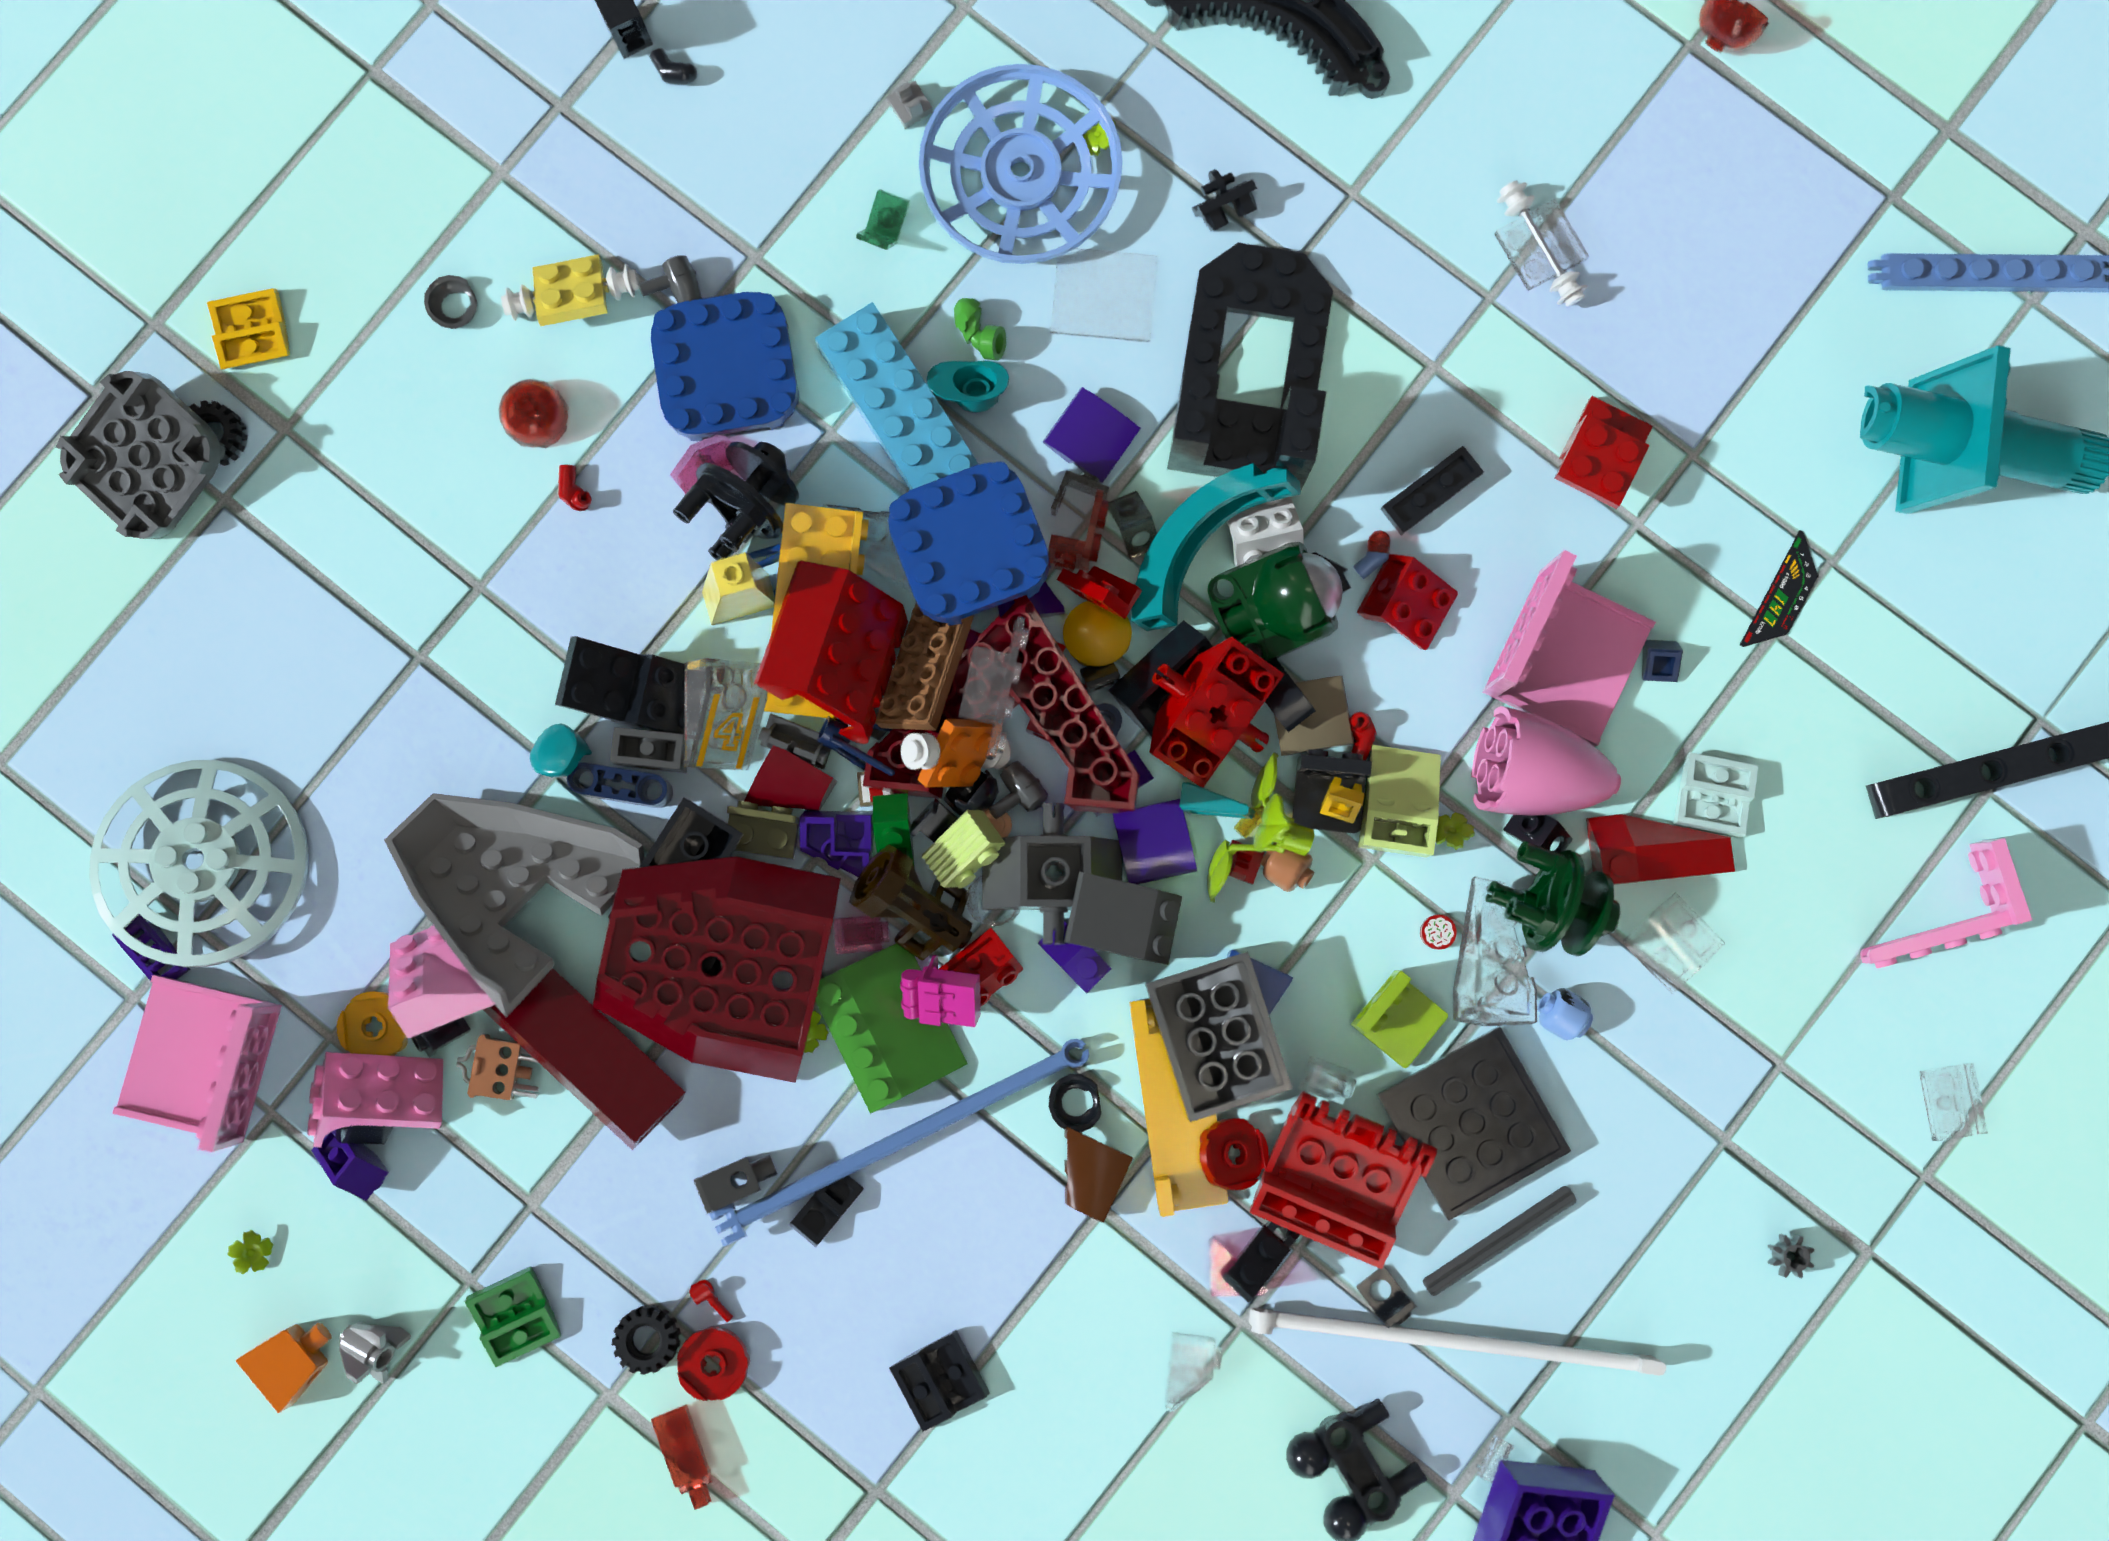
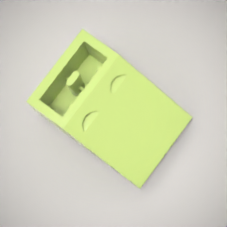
M1372 745L1369 760L1372 761L1371 776L1367 778L1358 848L1424 858L1433 856L1439 815L1441 755Z

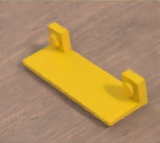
M1150 999L1130 1001L1129 1006L1160 1217L1175 1215L1174 1211L1227 1204L1229 1201L1227 1190L1212 1185L1207 1181L1199 1157L1201 1133L1217 1122V1116L1214 1114L1192 1122L1188 1120Z

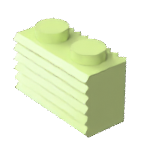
M967 810L922 854V858L925 859V863L929 865V869L933 871L942 887L963 888L974 881L976 878L974 873L979 868L997 859L999 856L997 851L1005 845V842L984 811Z

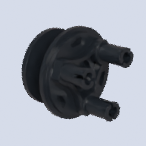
M760 441L754 447L742 442H731L726 448L725 453L729 463L739 476L721 466L703 463L696 471L697 481L673 509V514L686 524L691 522L707 502L712 504L726 522V530L719 536L715 544L708 549L709 554L715 560L731 557L735 551L739 550L743 542H748L752 535L763 539H776L780 537L783 522L772 505L763 496L784 506L785 503L795 504L799 499L797 487L790 478L791 471L786 466L785 454L768 442Z

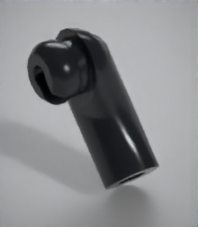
M663 48L655 49L650 53L649 58L665 83L687 85L689 82L696 80L697 70L693 64L671 62Z

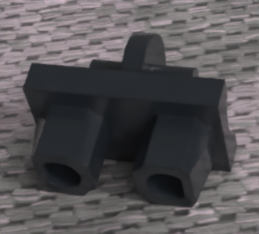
M1213 169L1208 172L1210 182L1201 186V191L1204 196L1215 192L1216 196L1192 207L1195 217L1201 216L1208 229L1215 231L1229 223L1222 208L1223 205L1232 202L1238 218L1257 210L1252 193L1257 187L1252 179L1227 190L1226 186L1235 182L1232 172L1221 176L1217 169Z

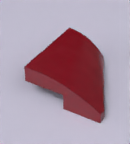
M773 745L761 765L744 802L759 804L758 806L765 807L777 806L789 809L797 808L820 811L838 781L789 751Z

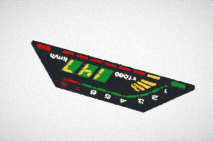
M1799 530L1740 646L1746 647L1787 635L1791 630L1818 578L1803 531Z

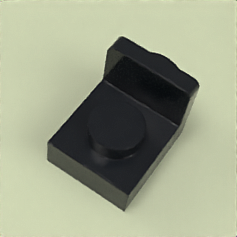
M464 1017L413 1036L411 1039L419 1052L425 1050L430 1058L442 1047L469 1033L471 1028Z

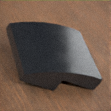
M957 1330L942 1336L889 1367L922 1432L952 1418L956 1412L986 1398L990 1394Z

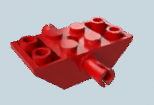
M1233 637L1197 655L1183 676L1171 669L1167 664H1163L1158 668L1160 672L1168 677L1167 679L1156 672L1154 673L1153 683L1169 692L1170 695L1156 714L1149 753L1198 786L1204 788L1237 740L1250 747L1256 753L1264 749L1262 745L1255 741L1256 738L1266 745L1268 744L1269 735L1250 722L1282 679L1284 673Z

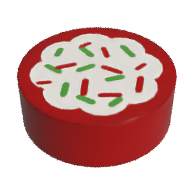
M1433 915L1426 918L1421 924V940L1431 949H1446L1456 939V926L1447 916Z

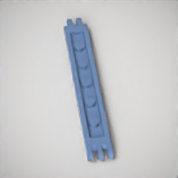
M1887 253L1881 255V260L1867 262L1869 271H1881V273L1869 274L1868 283L1882 284V290L2109 293V281H2106V279H2109V268H2105V266H2109V255Z

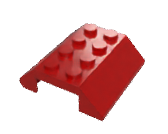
M802 560L797 562L754 684L781 700L800 695L850 725L840 729L839 734L855 743L868 744L873 730L872 727L876 721L874 708L880 707L883 699L882 696L885 694L891 676L892 666L896 661L894 648L896 649L901 646L902 637L907 628L908 619L903 604L849 569Z
M1302 1091L1292 1105L1270 1153L1266 1169L1262 1172L1249 1213L1382 1269L1396 1241L1398 1221L1420 1175L1422 1174L1426 1178L1436 1157L1437 1148L1424 1142L1417 1147L1418 1140L1409 1137L1402 1146L1394 1144L1397 1135L1396 1130L1388 1128L1383 1134L1384 1125L1356 1113L1349 1121L1351 1111L1344 1108L1333 1118L1328 1115L1330 1102L1322 1099L1315 1106L1317 1097Z

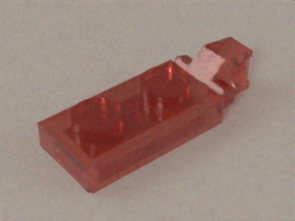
M687 1404L651 1418V1422L674 1487L679 1489L681 1495L688 1492L694 1510L709 1505L712 1500L707 1484L713 1482L710 1474L711 1470Z

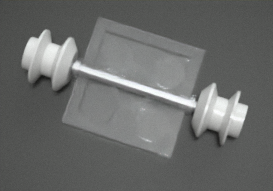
M1515 180L1499 191L1501 196L1497 199V203H1506L1508 209L1504 215L1509 217L1517 216V219L1497 229L1494 235L1527 292L1553 278L1554 281L1549 291L1559 292L1561 298L1557 305L1565 303L1567 307H1570L1585 297L1583 292L1588 288V285H1579L1576 280L1580 272H1567V270L1586 261L1589 254L1556 198L1531 211L1530 207L1534 202L1535 196L1525 195L1524 190L1528 185L1527 182L1519 184Z

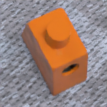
M319 1322L307 1332L301 1326L295 1324L240 1356L235 1361L277 1413H280L296 1403L328 1364V1360L320 1351V1348L332 1339V1335Z

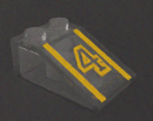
M704 658L685 663V768L749 770L767 701V691L754 684L761 663Z

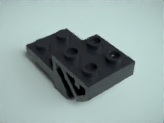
M571 636L555 705L609 719L611 722L642 729L643 726H647L657 732L684 734L690 739H698L713 672L656 655L636 654L578 636Z

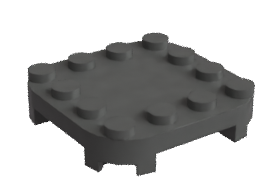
M132 371L108 374L100 381L105 388L70 436H60L55 448L61 449L60 463L63 472L58 475L66 485H75L118 525L115 531L121 535L140 539H161L177 526L212 479L220 464V460L225 455V447L218 441V437L204 420L164 383L151 374Z

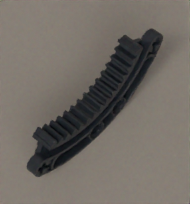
M1144 0L1152 7L1165 6L1168 12V22L1177 32L1181 31V23L1184 21L1189 28H1193L1194 19H1198L1202 26H1206L1208 18H1212L1215 25L1219 24L1221 18H1225L1228 26H1231L1233 21L1238 19L1240 28H1244L1247 22L1250 21L1252 22L1253 31H1256L1263 25L1265 26L1266 36L1274 30L1277 31V41L1282 40L1284 37L1289 38L1288 48L1298 44L1297 55L1301 56L1308 53L1306 61L1308 65L1317 62L1315 73H1324L1322 84H1330L1329 96L1341 97L1345 95L1347 89L1357 86L1363 96L1375 99L1384 95L1388 88L1390 74L1382 59L1384 48L1365 20L1345 0H1313L1312 2H1304L1302 0ZM1371 64L1370 71L1373 78L1381 79L1378 87H1375L1374 83H1367L1370 76L1367 67Z

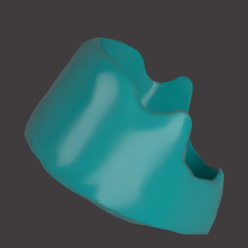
M561 723L551 725L537 738L529 759L536 773L551 778L565 777L573 772L584 755H591L592 751L579 734L568 725Z

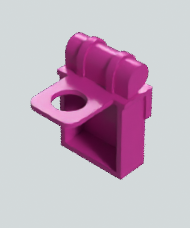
M937 955L932 956L929 965L924 966L923 970L908 969L902 972L900 989L903 997L901 1007L904 1017L907 1019H917L919 1017L920 1023L935 1026L947 1023L976 1027L981 1015L980 975L939 970Z

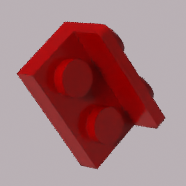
M1092 566L1088 573L1079 569L1076 574L1063 568L1056 579L1080 598L1123 619H1126L1142 592V589L1137 585L1097 566Z
M990 928L941 966L939 970L980 975V1004L982 1007L989 1001L990 996L1002 986H1007L1014 982L1018 974L1023 971V967L995 931Z

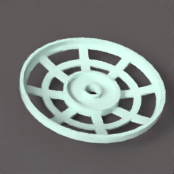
M190 760L171 764L149 773L132 784L116 799L103 817L95 834L90 853L89 879L92 896L99 914L109 929L126 946L147 958L167 965L187 968L209 967L231 962L251 953L266 943L283 927L295 910L304 890L308 873L309 849L305 829L298 812L286 795L268 779L251 769L231 762ZM190 769H202L197 788L174 791L160 797L156 801L144 788L151 782L171 773ZM217 770L227 771L248 779L261 787L268 796L250 807L232 794L213 789ZM133 797L143 811L129 826L122 840L121 848H101L112 820L123 805ZM195 798L190 818L172 823L162 811L164 807L177 801ZM210 799L226 803L241 814L224 826L207 819ZM278 806L285 815L291 830L294 860L272 857L270 838L264 823L260 819ZM150 819L161 833L155 839L151 849H132L138 832L146 821ZM249 825L252 826L258 841L259 856L240 855L238 843L234 838L236 834ZM194 851H201L204 855L202 865L196 869H189L186 864L188 855ZM99 863H118L120 884L126 898L130 902L115 918L108 909L101 892L98 874ZM130 863L149 864L154 880L139 895L131 880ZM239 869L257 870L250 889L239 900L229 889ZM270 872L292 874L290 885L283 901L272 917L262 926L248 909L262 893ZM165 892L171 897L180 900L178 921L163 917L148 906ZM217 897L228 910L214 918L194 922L195 903ZM140 914L158 927L178 932L177 954L163 952L147 946L132 937L125 928ZM237 920L250 934L242 942L226 949L207 954L193 955V933L216 930Z

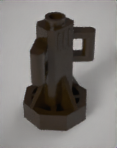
M890 844L871 858L855 881L849 903L872 919L875 917L903 918L908 921L909 924L898 932L894 942L921 961L925 960L941 945L951 952L958 948L962 949L972 937V931L970 930L973 923L962 916L970 892L965 888H944L935 879L931 892L928 893L922 888L913 866V859ZM944 891L955 898L952 909L940 901ZM921 930L930 936L931 939L925 944H921L912 936Z

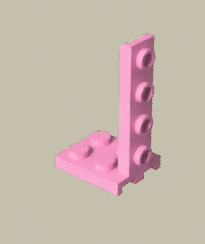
M2005 838L1982 840L1969 844L1971 852L1968 854L1969 862L1972 869L1979 873L1982 882L1980 895L1985 905L1990 906L1991 913L1866 947L1860 952L1862 963H1874L1876 968L1887 967L1896 964V957L1909 954L1911 959L1932 954L1931 947L1944 944L1945 949L1967 944L1966 937L1979 934L1980 939L1990 938L2002 934L2001 927L2032 921Z

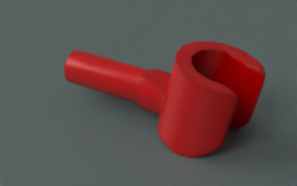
M701 1280L691 1285L689 1293L696 1305L707 1300L710 1306L726 1322L733 1318V1315L715 1296V1291L710 1281Z

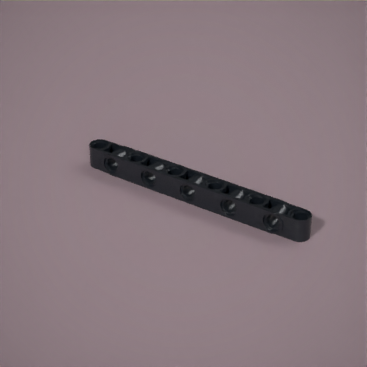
M2109 722L1866 785L1875 819L2108 759ZM2050 747L2056 752L2057 758L2055 762L2049 756ZM1984 764L1990 770L1991 775L1989 780H1987L1982 774V767ZM1917 781L1924 787V796L1922 798L1915 791Z

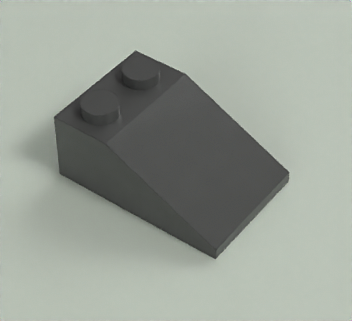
M1079 872L1065 942L1138 960L1169 965L1183 896Z

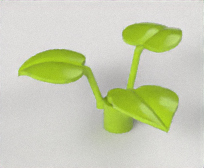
M1273 752L1269 760L1259 771L1253 785L1251 805L1254 809H1259L1261 805L1264 808L1260 826L1255 834L1254 844L1230 845L1229 841L1224 840L1211 859L1207 875V890L1210 902L1215 903V896L1220 892L1229 876L1232 856L1237 851H1276L1284 853L1285 850L1306 856L1312 847L1314 830L1296 824L1293 818L1286 816L1281 795L1276 793L1269 800L1277 779L1278 753Z

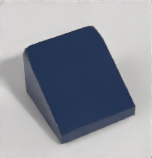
M1646 640L1642 656L1643 681L1678 682L1683 649L1677 641Z

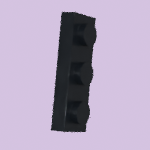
M1462 446L1384 504L1380 510L1402 536L1482 476L1484 471L1467 449Z

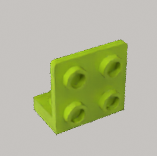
M1394 970L1350 1025L1402 1068H1408L1447 1020L1448 1014L1410 983L1412 979L1403 971Z

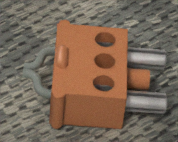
M482 1034L477 1039V1045L470 1046L465 1056L457 1058L456 1067L462 1070V1078L469 1084L467 1094L470 1098L484 1096L512 1100L514 1096L536 1099L539 1095L538 1093L516 1089L539 1092L538 1086L517 1083L518 1078L530 1080L533 1072L532 1067L520 1066L521 1060L538 1062L531 1056L522 1055L530 1054L517 1042L490 1038L489 1034ZM506 1046L511 1049L510 1057H506L503 1053ZM475 1050L471 1076L469 1079L467 1076L466 1066L460 1062L467 1061L470 1058L472 1051ZM502 1064L508 1067V1073L506 1075L502 1074L500 1071V1067ZM498 1082L504 1084L505 1089L503 1092L498 1091Z

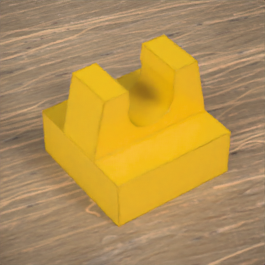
M1334 777L1322 802L1320 814L1353 824L1364 800L1365 793H1362V785L1355 783L1353 788L1349 789L1340 786L1341 778Z

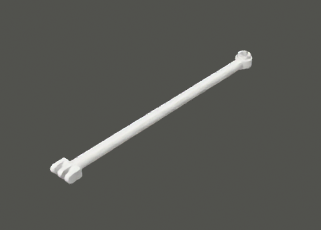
M1250 1308L1249 1324L1252 1325L1251 1331L1260 1334H1273V1328L1277 1327L1638 1371L1641 1374L1657 1376L1664 1375L1667 1370L1664 1362L1652 1355L1623 1354L1393 1325L1388 1328L1385 1324L1286 1313L1263 1308Z

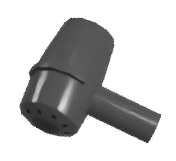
M676 255L667 259L662 264L665 275L638 283L643 297L670 288L677 303L702 299L696 278L697 273L686 255Z
M1015 761L1000 774V778L1010 793L989 807V811L995 819H998L1018 804L1027 812H1032L1045 803L1048 793L1041 785L1039 778H1036L1019 761Z

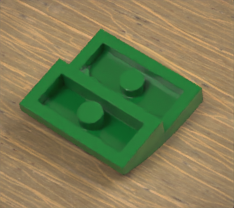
M532 1266L470 1294L465 1299V1304L481 1331L479 1339L495 1368L561 1337L553 1310Z

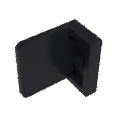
M1309 749L1307 750V755H1300L1297 758L1292 810L1294 823L1313 830L1358 833L1362 825L1364 800L1353 824L1320 814V810L1334 777L1341 778L1340 786L1352 789L1355 783L1361 784L1362 793H1365L1366 778L1371 776L1372 761H1365L1362 754L1342 753V758L1328 757V751Z

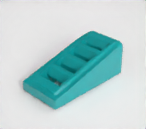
M1189 782L1182 783L1180 808L1188 814L1243 819L1255 818V810L1245 803Z

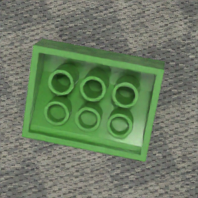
M896 943L820 979L815 1000L870 1114L968 1064L949 1024L941 1023L940 1026L920 1023L919 1017L917 1019H907L904 1017L901 1007V1000L903 999L900 989L901 974L908 969L921 970L915 956Z

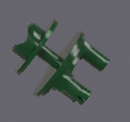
M1523 841L1517 851V860L1540 869L1532 885L1528 889L1516 890L1500 884L1498 881H1492L1487 888V892L1492 895L1487 894L1485 900L1504 907V916L1507 920L1521 923L1528 947L1537 952L1548 951L1561 940L1562 947L1566 953L1573 956H1582L1593 948L1600 937L1614 933L1619 924L1620 904L1614 899V885L1611 877L1601 871H1594L1585 876V866L1582 857L1571 850L1557 853Z

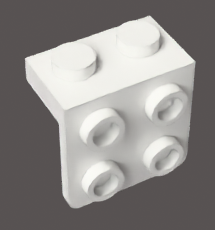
M1291 497L1256 505L1227 521L1233 539L1235 566L1287 543L1301 542L1304 544L1303 527Z

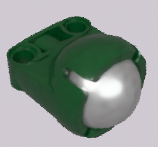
M1301 542L1287 543L1222 572L1212 578L1208 584V596L1225 638L1233 637L1244 646L1249 643L1257 644L1262 650L1261 658L1267 662L1328 637L1338 629V619L1335 614L1340 607L1343 593L1340 576L1330 562L1321 556L1308 553L1307 548ZM1220 580H1228L1233 585L1234 591L1231 597H1224L1218 592L1217 586Z

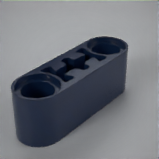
M582 762L567 776V784L570 789L586 797L653 808L666 806L673 797L671 783L665 778L652 773ZM591 771L594 776L593 783L590 787L582 789L579 785V778L584 772ZM605 779L617 783L623 780L631 785H636V792L631 789L622 788L617 790L606 786ZM654 782H660L662 785L661 796L655 800H650L647 796L648 787Z

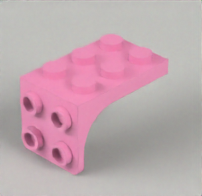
M326 1052L323 1065H316L314 1082L311 1083L309 1103L313 1104L312 1114L309 1115L307 1136H314L313 1147H321L323 1139L328 1133L347 1126L369 1125L440 1129L442 1123L443 1059Z

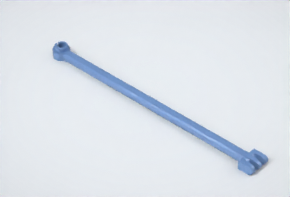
M1071 1039L1063 1045L1061 1051L737 1211L734 1204L731 1203L711 1212L709 1215L712 1221L718 1220L724 1215L727 1218V1221L715 1227L718 1234L730 1228L734 1233L721 1240L723 1247L746 1237L745 1226L1067 1067L1079 1068L1085 1065L1089 1058V1049L1083 1051L1082 1057L1076 1061L1071 1060L1068 1054L1073 1048L1084 1049L1086 1043L1079 1039Z

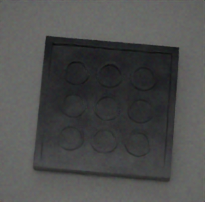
M1501 1026L1493 1028L1376 1094L1403 1143L1409 1137L1418 1140L1417 1147L1424 1142L1437 1148L1434 1162L1426 1178L1423 1177L1448 1221L1571 1152Z

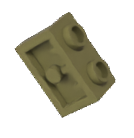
M738 801L737 807H727V813L729 814L728 824L744 834L734 851L794 860L800 818L792 815L793 809L772 806L771 812L758 810L759 804Z

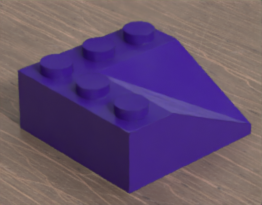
M1500 1459L1473 1541H1599L1615 1494L1595 1470Z

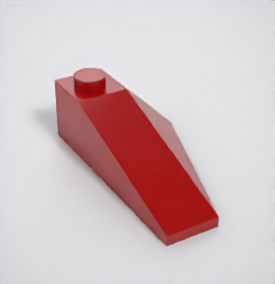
M1623 814L1586 818L1593 872L1601 871L1608 874L1613 881V885L1735 872L1731 837Z

